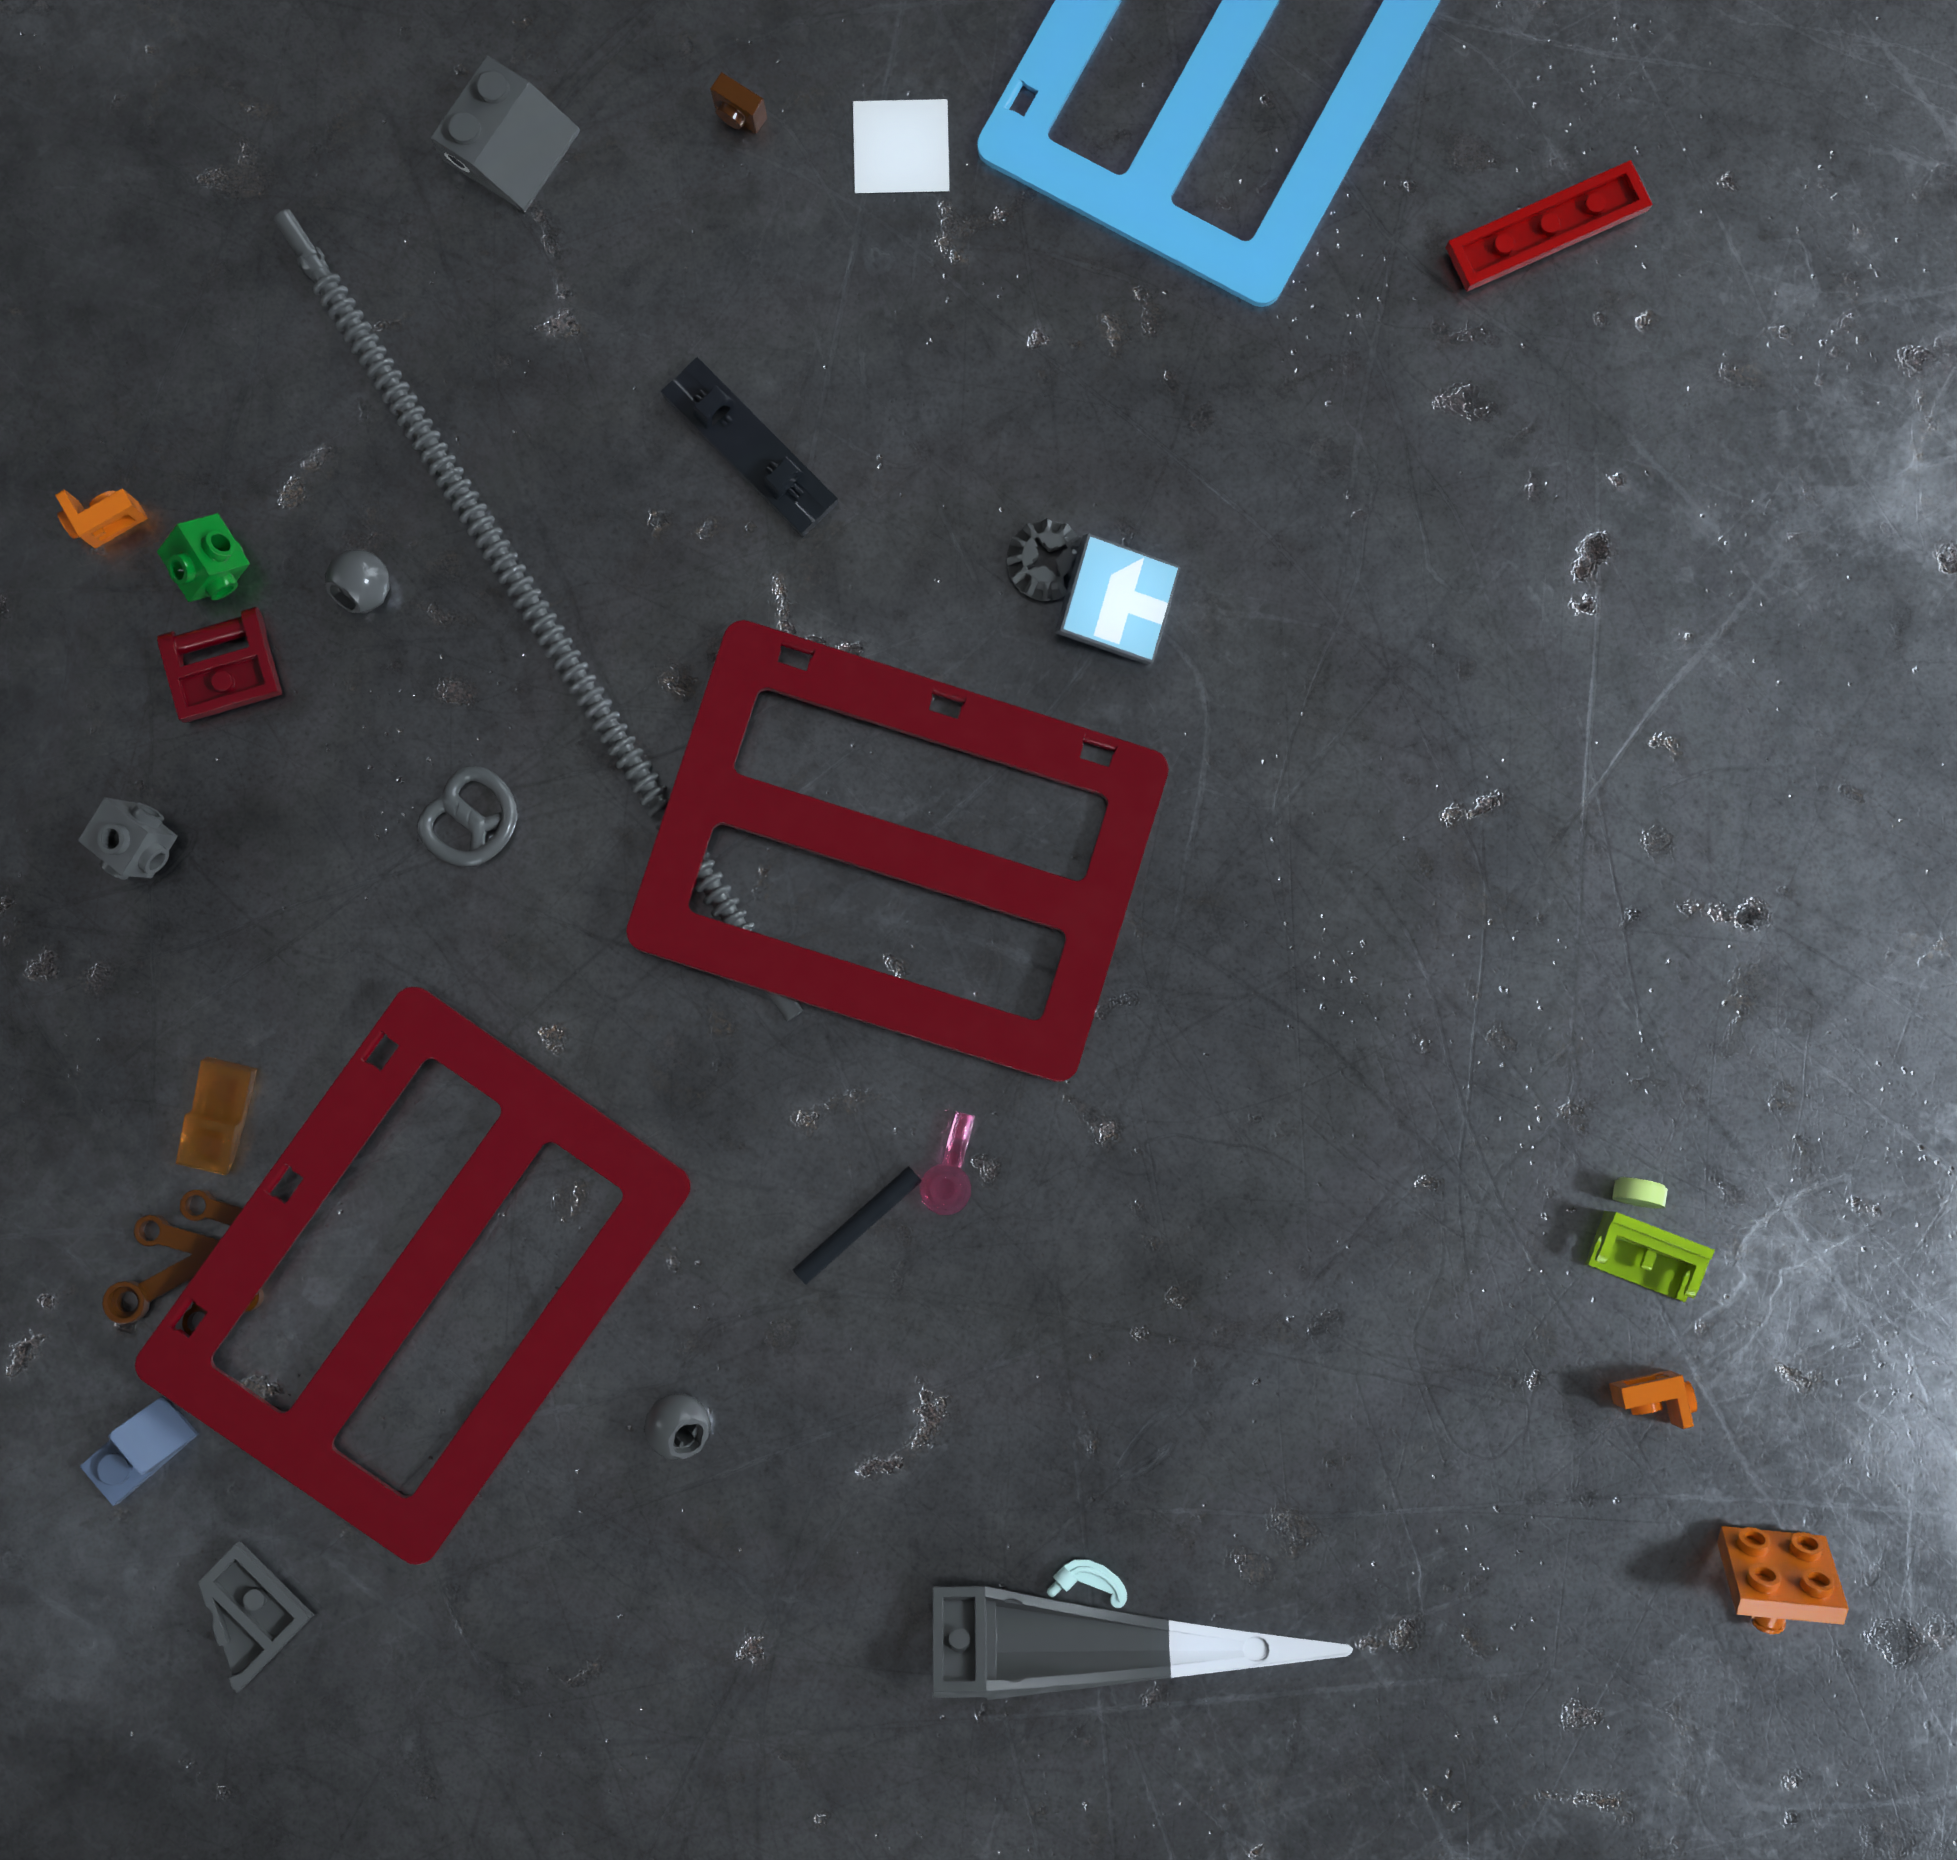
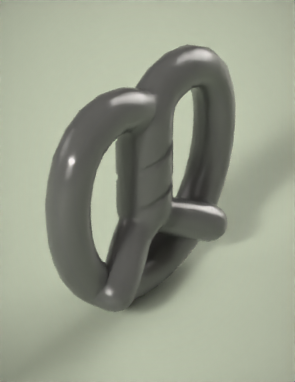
M466 766L457 770L449 778L442 796L430 802L423 809L417 824L418 835L427 850L440 860L457 866H480L498 854L511 838L516 821L519 818L515 799L506 783L494 772L480 766ZM470 781L484 784L498 799L501 812L487 817L482 816L460 798L459 792L461 788ZM447 813L471 833L469 851L451 848L435 835L433 825L440 814ZM497 828L494 835L485 843L486 832Z

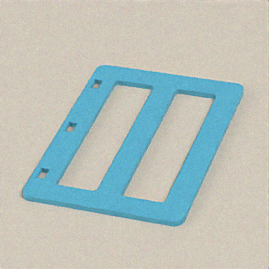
M1055 0L978 137V155L986 165L1240 299L1258 307L1269 306L1280 296L1441 0H1383L1255 236L1249 241H1242L1175 206L1171 197L1280 0L1221 1L1131 166L1122 175L1112 173L1053 142L1048 137L1051 127L1122 0ZM1022 86L1036 94L1025 116L1009 110Z

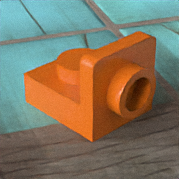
M123 488L118 491H107L92 499L89 504L90 507L84 509L80 501L65 489L55 494L63 508L62 511L57 513V516L66 532L72 539L75 540L80 537L95 549L148 519L140 503Z
M1669 1370L1609 1383L1613 1404L1624 1409H1630L1632 1415H1643L1663 1409L1662 1401H1666L1671 1424L1681 1429L1694 1427L1691 1413L1697 1412V1400L1691 1383L1689 1381L1684 1382L1683 1375Z

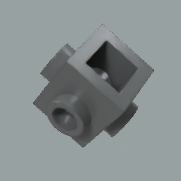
M104 798L78 841L101 859L99 865L103 870L116 878L127 880L129 876L152 878L167 862L169 850L178 836L162 824L164 817L152 807L143 803Z

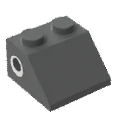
M487 55L430 138L443 161L521 211L526 212L580 133V129L528 80Z

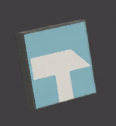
M1089 533L1083 535L1055 633L1146 665L1152 664L1180 566Z

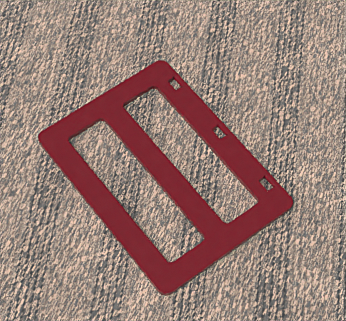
M736 621L726 629L627 924V937L631 945L643 953L1052 1082H1063L1070 1079L1079 1067L1169 772L1168 763L1160 752L751 621ZM781 646L813 656L809 661L807 671L778 662ZM769 690L1103 797L1107 807L1085 877L1079 881L1068 879L737 773L734 768L758 694ZM932 694L964 704L961 707L958 719L929 710ZM1083 742L1113 751L1114 754L1111 757L1109 766L1080 758ZM719 825L730 826L1060 931L1064 935L1065 943L1042 1016L1037 1020H1031L692 912L689 908V902L714 828Z
M421 987L405 988L393 999L140 1350L135 1360L136 1373L150 1387L405 1562L413 1565L424 1564L438 1551L687 1199L691 1189L689 1176L675 1163L426 989ZM386 1034L389 1039L399 1046L381 1070L374 1064L366 1061ZM427 1059H435L496 1101L501 1107V1114L291 1409L281 1411L216 1367L213 1362V1356L419 1068ZM545 1143H556L619 1187L623 1194L622 1200L417 1490L411 1495H402L335 1448L334 1439ZM291 1167L294 1172L303 1177V1180L288 1201L285 1202L278 1196L272 1195L271 1192ZM195 1301L207 1313L193 1333L188 1335L183 1330L175 1328V1326L192 1302Z

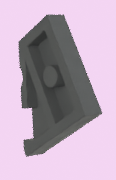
M241 1541L234 1544L198 1581L205 1607L213 1615L212 1628L218 1647L223 1646L232 1674L229 1677L231 1687L237 1693L314 1616Z

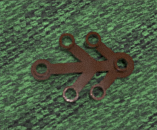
M191 1190L184 1194L180 1201V1211L186 1219L202 1221L209 1218L231 1226L243 1209L236 1205L215 1200L213 1195L206 1190ZM197 1195L202 1197L206 1204L204 1212L200 1215L194 1214L190 1208L191 1200ZM160 1215L141 1217L134 1226V1236L140 1244L144 1246L163 1245L191 1253L192 1255L141 1283L122 1281L111 1285L105 1292L102 1302L103 1310L107 1317L121 1324L135 1322L143 1318L149 1310L151 1301L184 1284L195 1276L220 1239L171 1226ZM150 1221L156 1222L160 1229L159 1235L155 1240L148 1239L144 1232L146 1224ZM262 1288L245 1312L254 1311L262 1304L264 1299ZM127 1292L134 1293L138 1299L137 1307L133 1311H128L123 1306V1297ZM193 1301L192 1307L186 1311L182 1319V1327L188 1335H191L195 1330L192 1323L194 1315L197 1312H202L205 1315L207 1313L195 1301Z

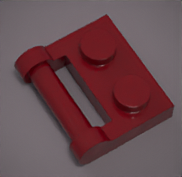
M258 607L241 611V617L176 635L174 631L157 636L158 647L178 719L183 723L283 694L267 640L265 622ZM247 637L249 647L184 665V654Z

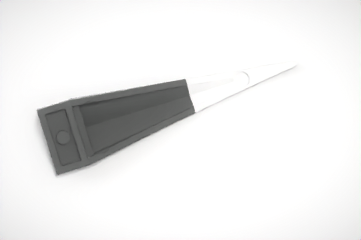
M986 1586L933 1587V1698L986 1697V1700L1346 1657L1353 1651V1648L1348 1644L1171 1621L1077 1605Z

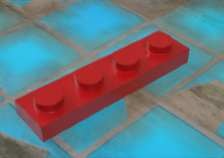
M1629 160L1451 239L1445 248L1466 292L1648 212L1653 204L1632 160Z

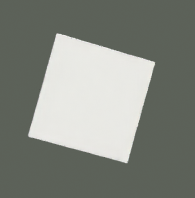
M947 99L853 101L855 193L949 191Z

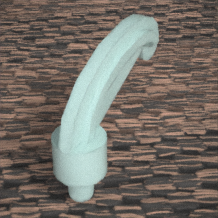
M1074 1559L1064 1564L1053 1576L1056 1581L1047 1589L1048 1596L1054 1597L1062 1589L1067 1592L1079 1581L1112 1594L1110 1596V1603L1115 1608L1123 1607L1127 1601V1592L1119 1577L1104 1565L1089 1559Z

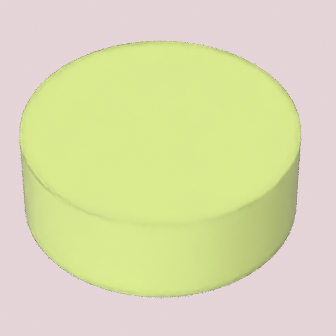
M1620 1177L1618 1180H1615L1612 1199L1629 1205L1660 1209L1665 1208L1668 1189L1665 1188V1185L1657 1182Z

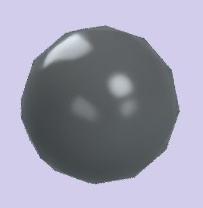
M346 550L331 560L325 573L327 593L338 605L350 613L371 612L383 604L390 590L389 573L386 565L372 552L366 550Z
M684 1393L670 1394L653 1404L646 1415L644 1432L654 1452L671 1461L682 1460L701 1451L708 1440L711 1422L701 1402Z

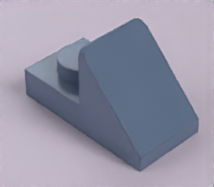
M163 1395L108 1434L110 1440L81 1464L80 1467L112 1506L128 1497L198 1436L199 1433L173 1402Z

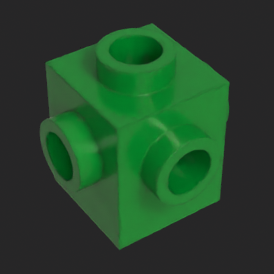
M219 513L178 523L157 550L158 555L168 569L171 579L179 586L188 602L209 596L211 600H219L228 596L237 589V580L250 565L241 545L234 539Z

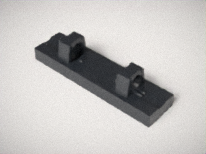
M698 357L661 390L662 396L802 538L839 504L838 498ZM728 406L731 408L720 420L712 425V417L720 407Z

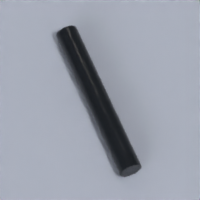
M909 1166L905 1168L793 1268L794 1273L807 1285L918 1186L922 1180Z

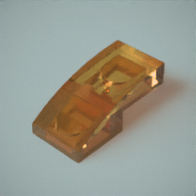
M211 1057L201 1060L192 1110L184 1116L176 1164L225 1176L229 1174L245 1125L257 1068Z

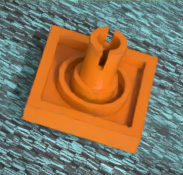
M1721 1526L1717 1544L1736 1615L1751 1616V1619H1753L1752 1624L1758 1630L1768 1634L1783 1632L1786 1627V1619L1844 1625L1849 1607L1826 1536L1812 1535L1805 1532L1791 1533L1760 1530L1753 1527Z

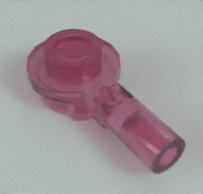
M956 1111L942 1164L929 1169L924 1174L920 1183V1195L923 1203L929 1210L939 1215H951L959 1212L966 1206L971 1196V1183L967 1174L962 1170L975 1116Z

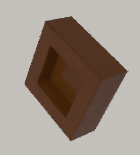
M721 72L710 88L716 114L735 129H741L744 126L757 134L767 120L764 99Z

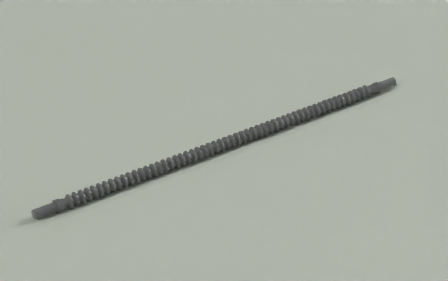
M289 209L281 211L274 217V222L297 256V265L302 273L313 281V293L315 295H322L320 304L323 307H330L328 310L329 318L338 319L335 324L338 331H345L343 340L346 343H353L351 346L352 354L361 355L358 361L361 367H368L366 376L369 379H376L374 383L375 390L384 391L381 399L384 403L392 404L389 412L392 415L400 416L397 424L399 427H407L405 437L407 439H415L412 448L415 451L423 452L420 457L421 462L430 463L428 473L438 476L436 480L438 487L446 488L443 494L444 498L447 500L453 499L454 502L451 505V509L454 512L460 511L462 513L459 521L462 524H469L467 534L469 536H477L474 544L477 548L485 549L482 555L483 559L492 560L493 563L490 566L492 572H500L501 575L498 578V582L501 585H508L506 595L516 597L513 604L514 607L524 610L521 616L523 621H531L532 624L529 631L531 633H539L540 636L537 643L540 646H547L548 649L545 651L547 658H555L553 668L563 671L560 677L562 682L571 683L568 692L571 695L578 694L579 698L576 704L579 707H586L587 711L584 714L586 719H594L595 723L592 729L602 732L601 743L610 744L611 747L608 750V754L618 757L619 760L616 762V767L626 769L624 779L634 782L631 788L632 792H640L642 794L639 803L641 805H649L650 810L647 815L650 818L656 817L658 819L655 828L659 830L669 798L665 796L667 791L666 785L659 786L657 784L660 776L658 773H650L649 768L652 763L649 760L643 761L641 759L644 751L642 748H634L633 744L636 738L625 734L628 726L625 723H618L617 720L620 717L618 711L611 712L609 708L612 705L611 699L602 698L601 695L604 693V688L602 686H594L597 678L594 674L588 675L586 673L589 667L588 663L579 662L578 658L581 652L578 649L572 650L570 648L573 640L570 637H563L562 634L565 631V627L563 625H555L557 615L547 612L550 605L549 602L539 600L542 594L541 590L531 587L534 582L533 577L524 576L523 573L526 570V566L524 564H516L515 561L518 559V554L508 551L511 544L510 541L500 539L503 531L500 527L493 528L492 525L495 518L492 515H485L487 510L486 504L477 503L479 493L469 490L472 484L470 479L461 478L464 473L463 468L454 467L456 457L452 454H446L448 450L447 443L438 442L441 436L440 432L437 430L431 431L430 428L433 425V421L430 418H423L425 414L424 407L415 406L418 398L415 394L407 393L410 388L407 382H400L402 377L401 371L392 370L394 360L392 358H384L387 352L384 346H377L379 341L377 334H369L371 324L369 322H361L364 314L361 310H354L356 301L353 298H346L348 295L347 287L338 286L341 280L338 274H331L328 265L324 261V254L321 249L313 246L292 211ZM704 857L697 878L698 884L695 887L697 892L703 891L706 897L703 899V903L706 905L711 903L714 909L711 911L713 917L719 916L724 923L752 931L755 924L753 922L747 923L744 919L747 911L745 909L738 910L736 904L739 902V899L737 897L731 898L728 894L731 886L729 884L722 885L720 879L723 877V874L713 871L712 867L715 865V861L712 859L706 860ZM768 992L786 1022L803 1012L798 1001Z

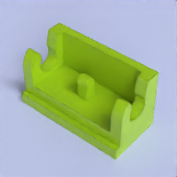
M1604 1211L1585 1264L1673 1299L1686 1302L1688 1297L1694 1299L1698 1293L1707 1266L1715 1250L1621 1213Z

